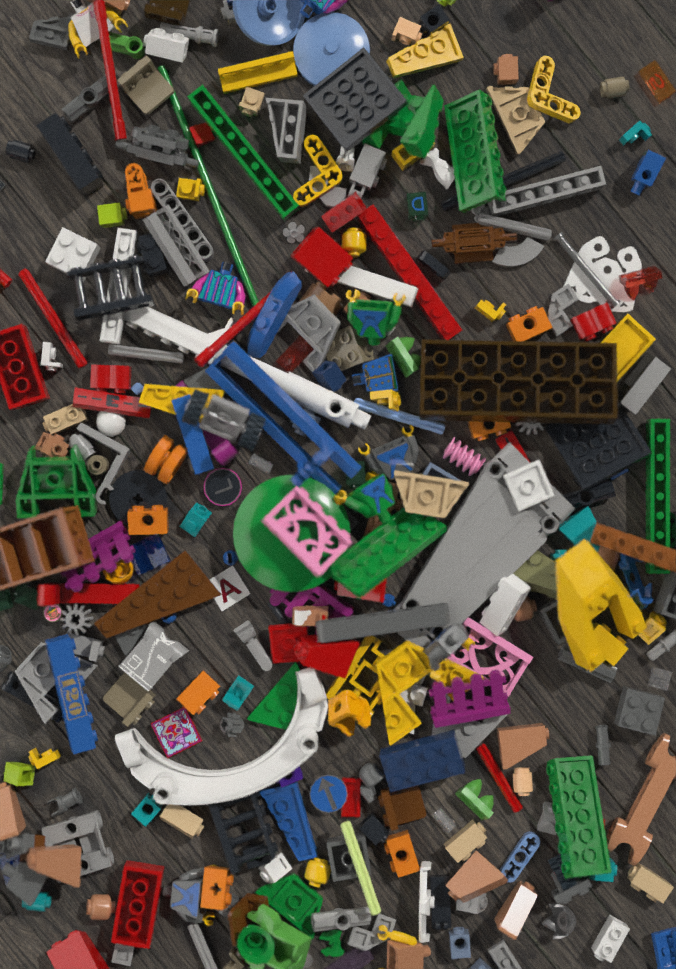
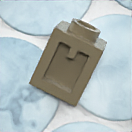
M232 947L229 951V956L234 962L230 960L223 969H242L245 966V960L240 955L239 950L236 951Z

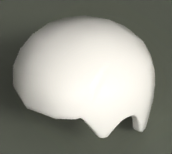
M102 411L97 414L96 425L103 435L114 437L119 435L125 428L126 421L124 415Z

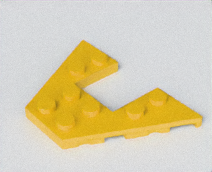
M408 640L376 662L390 746L422 724L400 694L432 671L428 656L423 652L425 648ZM449 659L439 663V669L445 672V676L443 678L440 677L444 687L451 686V681L455 677H460L463 683L470 682V677L477 673ZM447 693L448 696H449V697L451 698V700L453 701V694H452V693Z

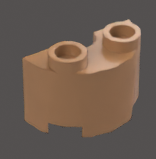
M320 282L312 283L299 300L300 302L315 295L334 316L342 308L340 304L342 300L334 293L332 295L325 291L327 288Z

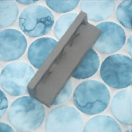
M169 204L143 219L184 287L209 272V269ZM164 211L167 214L169 221L165 220V218L163 217L162 213ZM174 230L178 232L179 238L173 233ZM184 247L188 248L190 255L186 254ZM194 263L199 266L201 272H197Z

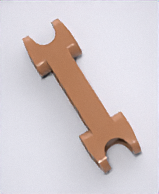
M666 733L660 735L646 758L645 763L652 767L626 819L616 817L606 837L609 853L620 843L630 844L628 863L633 866L639 863L650 846L653 835L646 830L672 780H676V756H670L668 753L670 735Z

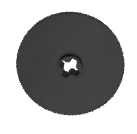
M144 470L126 472L112 485L114 490L110 491L109 495L111 510L117 519L128 525V510L132 509V506L141 505L144 508H152L151 506L163 505V508H166L167 493L163 483L158 480L157 476H152ZM137 494H140V497L143 498L139 504L133 499ZM150 515L143 517L145 523H153V518Z

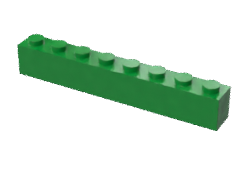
M203 84L188 95L190 104L285 222L299 211L297 202Z
M670 419L646 420V444L651 450L652 455L646 457V539L670 548ZM646 562V573L670 574V570Z

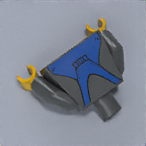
M412 425L409 426L411 429L410 433L405 432L403 426L402 434L404 436L371 450L370 446L366 443L365 445L368 448L366 452H362L358 448L359 452L365 455V460L372 471L379 475L385 474L389 480L395 479L394 470L407 473L414 470L419 448L415 436L412 435L414 431Z
M454 623L446 627L423 651L428 656L432 670L430 678L437 682H440V677L443 678L445 676V672L439 669V663L450 657L460 646L469 651L470 645H475V642L469 638L464 625Z
M204 868L191 869L181 874L179 879L174 880L172 886L166 885L164 887L163 896L171 898V909L177 911V914L186 922L201 923L204 921L208 926L213 925V921L207 920V918L215 917V914L212 911L206 912L207 908H201Z

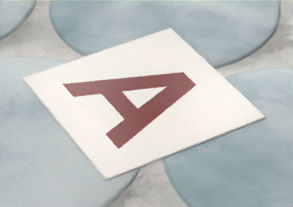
M233 566L210 579L222 594L214 598L221 611H224L250 594Z

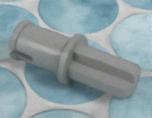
M673 630L663 640L660 639L659 643L646 653L651 661H654L666 651L670 652V648L676 644V630Z

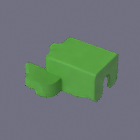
M264 904L259 906L257 911L252 910L248 913L247 918L259 924L260 928L271 935L275 947L274 954L268 963L257 965L246 960L244 962L249 964L251 969H264L268 965L274 969H302L305 965L311 937L282 921L275 910Z

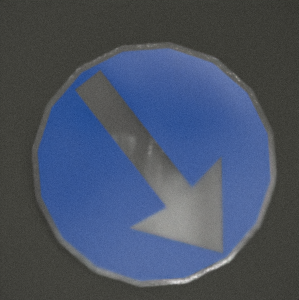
M327 774L315 779L311 785L309 795L316 809L321 812L332 813L344 806L347 801L348 792L342 779L335 775Z

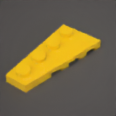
M449 23L441 30L431 33L425 39H421L414 45L390 56L387 59V64L394 79L460 62L464 57Z
M145 384L139 403L176 415L171 401L173 399L189 394L192 396L194 389L209 394L205 405L207 408L213 395L223 398L225 391Z

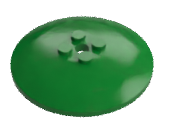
M294 475L275 477L254 488L240 505L233 528L236 553L247 572L263 585L286 592L311 589L322 584L332 576L328 567L320 576L316 577L262 522L296 487L291 480ZM308 478L299 488H304L309 493L308 498L313 503L315 501L318 502L323 508L322 512L326 516L330 515L337 522L336 526L340 530L344 529L350 535L349 520L344 506L335 503V494L327 486L317 480ZM292 499L289 503V509L292 514H295V504L299 509L303 507L299 499ZM283 506L273 516L276 521L287 516L285 507ZM308 508V510H307L306 513H312V514H314V513ZM296 520L299 525V534L296 541L298 543L304 540L318 542L317 523L309 520ZM292 521L289 522V523L292 525V527H291V526H288V527H287V530H288L289 528H294V525H293ZM325 525V530H326V532L331 531V530ZM331 536L330 541L333 544L325 543L324 547L331 550L337 549L339 539L336 536ZM307 544L306 550L308 552H311L312 547H314L315 549L317 547L312 544ZM348 547L339 556L345 553L348 550ZM323 551L318 563L322 565L332 554Z

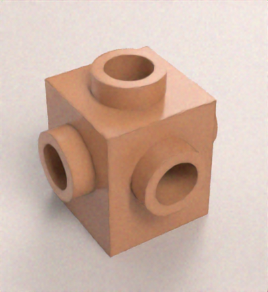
M43 432L36 445V450L43 454L42 457H65L69 445L63 442L65 438L56 433L51 435Z

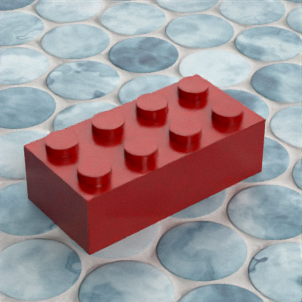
M24 324L0 331V383L9 410L13 411L50 399L27 326Z
M130 860L126 861L123 869L111 943L150 949L165 866Z

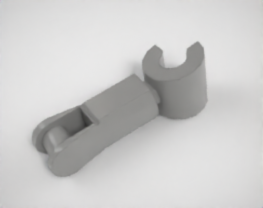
M247 620L235 628L234 632L244 644L248 642L246 646L254 658L257 659L263 670L268 671L272 668V660L258 639L254 638L256 632L251 622Z

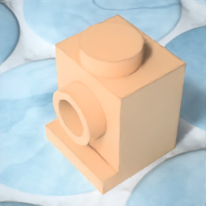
M400 17L392 34V41H396L397 38L404 45H414L417 41L421 40V26Z

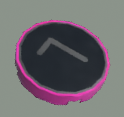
M215 469L208 474L204 482L206 497L213 504L219 506L234 503L242 491L241 479L231 469Z

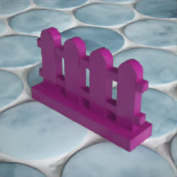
M122 521L115 523L88 539L94 559L100 557L101 564L96 566L93 561L61 571V575L67 578L68 582L65 584V587L68 590L71 589L73 592H78L82 589V582L86 579L90 582H96L100 577V571L105 569L108 573H111L117 567L116 562L123 560L124 563H129L133 560V553L136 551L133 545L129 546L128 540L131 539V535H129L128 529ZM117 547L119 553L113 556L111 550ZM83 566L85 573L79 576L77 569Z
M323 583L311 589L299 591L291 601L286 598L289 592L275 589L270 590L272 594L270 596V603L273 606H277L281 602L286 604L285 615L287 617H292L293 607L303 606L308 599L314 602L312 606H328V619L340 618L344 615L347 617L353 613V606Z
M492 670L489 674V679L484 680L480 674L475 673L470 677V682L463 683L460 677L453 678L451 686L444 687L442 681H435L432 684V689L429 690L430 697L433 696L434 706H431V718L434 727L438 728L511 714L507 701L508 695L506 692H503V683L506 682L505 676H502L498 670ZM490 685L491 695L484 696V686ZM471 689L472 699L466 700L465 690ZM445 694H453L452 703H446Z

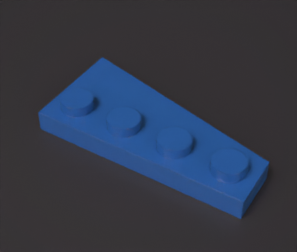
M296 781L285 787L280 785L261 790V796L266 800L270 812L275 816L279 828L284 832L287 842L298 861L317 857V849L298 782Z

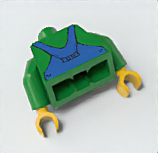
M348 290L346 292V297L350 300L347 309L348 321L357 330V334L360 337H368L369 345L375 346L380 344V338H385L387 332H391L398 323L402 309L400 305L406 301V295L403 294V299L399 302L397 301L398 293H395L393 296L395 305H393L392 302L360 300L359 290H355V296L352 298V292Z
M374 471L371 473L367 472L365 476L367 482L350 492L348 497H346L344 490L338 491V496L334 495L336 504L342 505L345 502V505L358 511L366 518L377 515L382 524L391 519L387 508L395 503V499L393 497V485L387 481L385 474L379 475Z

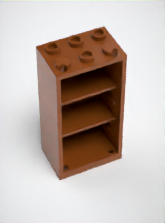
M78 505L61 508L0 528V590L95 561Z

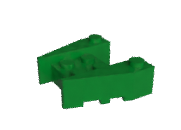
M399 79L394 85L409 104L361 142L363 145L368 144L380 149L388 134L403 136L401 143L409 155L426 158L435 142V128H438L439 121L437 119L439 112L442 111L444 99L435 85H432L426 97L411 95L404 82Z
M74 444L71 449V457L37 458L36 446L32 445L27 454L16 496L17 518L36 517L41 511L40 499L74 498L75 506L78 505L81 517L96 515L98 511L97 491L77 444Z

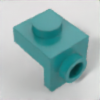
M195 503L180 527L196 537L212 513L205 506Z
M238 675L222 701L238 711L254 685Z

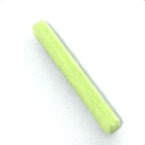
M345 821L341 823V829L371 915L379 914L381 908L351 822Z

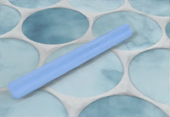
M355 398L354 400L355 403L359 404V410L438 434L444 433L445 425L442 423L420 420L419 416L403 411L394 412L389 407L360 398Z

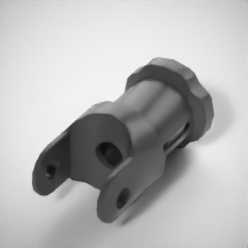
M75 787L71 792L63 796L59 795L48 801L46 805L57 801L59 809L51 814V817L68 811L69 807L77 803H83V799Z

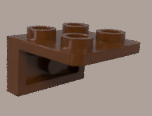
M419 785L390 792L389 787L380 789L381 796H378L380 806L385 807L386 814L383 817L385 825H390L391 831L397 830L399 824L426 817Z
M247 893L229 911L228 921L233 946L237 947L238 936L248 924L259 925L247 918V915L252 910L257 911L258 907L262 904L269 907L268 896Z

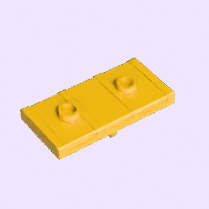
M629 314L601 342L617 343V382L656 340Z

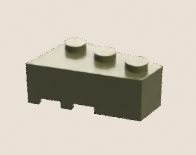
M537 550L513 574L529 585L531 592H539L548 595V597L558 599L556 564Z

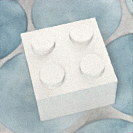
M62 227L45 262L64 273L71 271V268L74 267L87 268L93 264L100 247L96 243Z

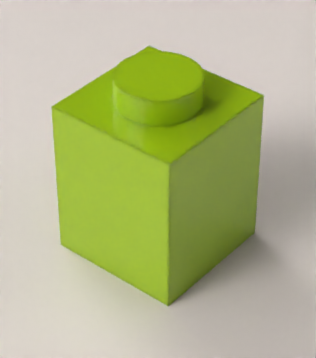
M121 203L97 205L99 225L102 228L125 225L124 220L127 219V211Z

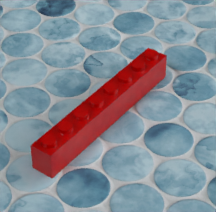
M374 204L357 215V220L400 281L418 288L414 300L441 339L450 340L458 335L462 328Z

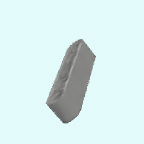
M163 179L154 180L151 184V190L162 208L170 201L176 202V207L172 209L177 219L182 216L188 218L187 223L181 226L188 237L192 232L199 234L197 240H191L199 255L202 248H209L210 253L207 256H201L204 262L210 261L214 256L211 244L167 182ZM158 186H165L163 193H156Z

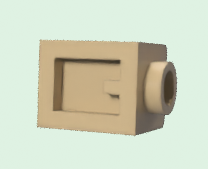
M246 87L242 101L239 103L241 113L249 117L253 115L258 116L265 93Z

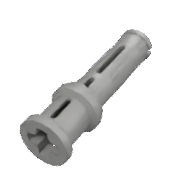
M164 22L160 24V29L165 30L166 33H180L186 38L195 40L197 44L202 42L212 44L214 47L217 46L219 29L213 31L203 29L201 26L190 28Z

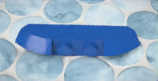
M295 272L285 274L269 294L250 330L247 340L248 356L260 358L266 354L302 288L301 281Z

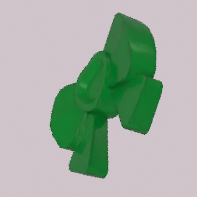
M331 929L328 932L323 931L320 935V940L330 941L329 947L321 949V952L326 957L328 955L339 957L344 954L340 942L342 934L340 929Z

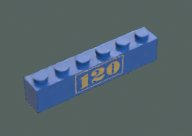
M65 634L45 640L70 749L73 754L96 748L95 742L98 741L96 731L91 728V723H94L91 712H88L86 705H89L87 694H83L82 690L85 683L83 676H79L78 669L81 666L79 658L74 656L73 650H76L74 638L70 639L69 635Z

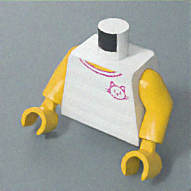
M73 0L71 5L77 13L70 17L71 21L68 24V31L76 56L80 59L79 52L84 51L87 56L86 47L99 39L100 36L93 2L86 6L83 0ZM106 6L108 31L116 28L118 32L122 33L119 26L125 24L128 27L127 23L111 8Z

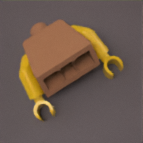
M385 925L378 927L380 931L385 932L384 934L377 933L380 940L390 938L387 941V969H423V958L431 955L428 945L423 946L415 937L394 930L389 932Z

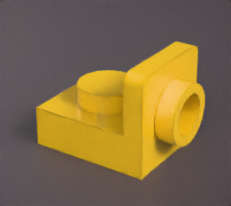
M179 178L176 196L180 199L200 201V196H204L205 185H202L201 179L198 178L197 180Z
M480 300L475 309L493 322L496 318L500 320L506 311L503 308L506 304L502 303L496 311L494 310V305L489 301Z
M392 389L370 392V400L377 402L378 405H386L389 402L390 410L394 412L399 411L401 398L398 392Z
M654 611L645 620L647 628L639 634L648 645L665 632L667 625L665 618Z
M36 748L29 751V760L37 769L61 757L58 749L55 751L49 749L41 753L42 757H40Z

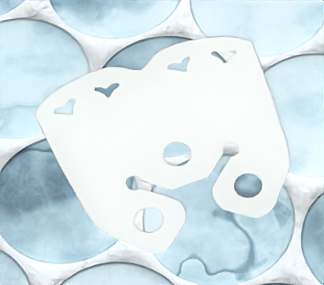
M599 236L582 246L578 254L612 295L621 301L613 309L610 307V310L614 312L633 310L642 268L637 251L630 246L618 252L617 257L623 268L626 269V272L623 273L617 261L603 258L595 263L592 262L593 258L596 259L609 252V245L603 237ZM597 243L602 245V250L599 252L594 250V245ZM628 253L633 257L630 262L624 259V256ZM574 262L565 285L569 283L571 287L576 286V292L574 291V293L582 302L591 303L598 301L600 305L606 303V298ZM605 266L612 268L610 274L604 273L603 269ZM586 292H588V294L590 295V297H588L587 295H584V296H583V294H585ZM624 302L627 305V307H620V305Z

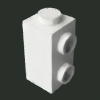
M160 28L152 29L144 37L143 46L146 47L145 54L183 63L187 57L189 38L184 37L180 33H166L165 30Z
M609 914L591 947L597 959L602 962L605 960L610 963L612 962L630 930L627 924Z

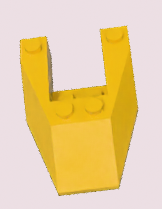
M583 540L555 561L558 615L575 663L592 672L605 661L590 620L609 607L618 632L634 639L647 626L642 612L618 576L589 542Z

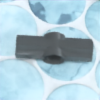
M106 75L90 87L84 88L79 96L62 108L69 121L74 123L89 110L95 109L98 103L109 95ZM91 95L94 97V100L87 102L84 100L86 96Z
M566 644L562 646L558 654V660L609 683L612 682L616 675L617 668L605 662L592 672L577 665L570 647Z

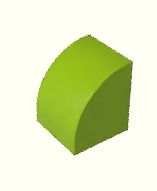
M6 762L3 781L15 786L33 785L36 766L20 762Z

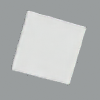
M536 460L503 475L518 511L555 496L540 460Z

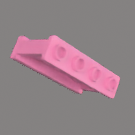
M296 486L262 522L318 577L352 543L350 540L351 536L344 529L340 530L336 526L337 522L330 515L326 516L322 512L323 508L318 502L315 501L313 503L308 498L309 493L304 488ZM292 499H299L303 507L299 509L295 504V514H292L289 509V503ZM284 506L287 516L276 521L273 516ZM308 508H309L314 514H312V513H306L307 510H308ZM296 520L316 522L318 542L304 540L298 543L296 538L299 534V525ZM291 521L295 528V531L293 533H289L287 531L288 526L292 527V525L289 523ZM325 525H326L331 531L326 532V530H325ZM331 536H336L339 539L337 549L331 550L324 547L325 543L333 544L330 541ZM312 544L315 545L317 548L315 549L314 547H312V551L308 552L306 550V545ZM323 551L332 554L322 565L318 563Z
M468 617L462 625L465 628L467 626L470 627L469 638L479 643V638L483 637L485 643L483 645L475 644L474 646L471 644L469 651L466 649L459 650V652L464 653L463 658H457L453 653L447 659L481 675L490 674L492 670H498L502 676H505L503 670L506 669L510 674V681L503 685V692L510 696L533 657L502 637L496 636L486 627ZM493 642L496 643L495 657L500 664L491 667H480L476 659L475 648L485 649L491 646ZM501 651L507 652V656L503 657L506 660L504 662L499 656ZM470 659L473 669L464 663ZM519 659H522V663L514 674L509 667Z

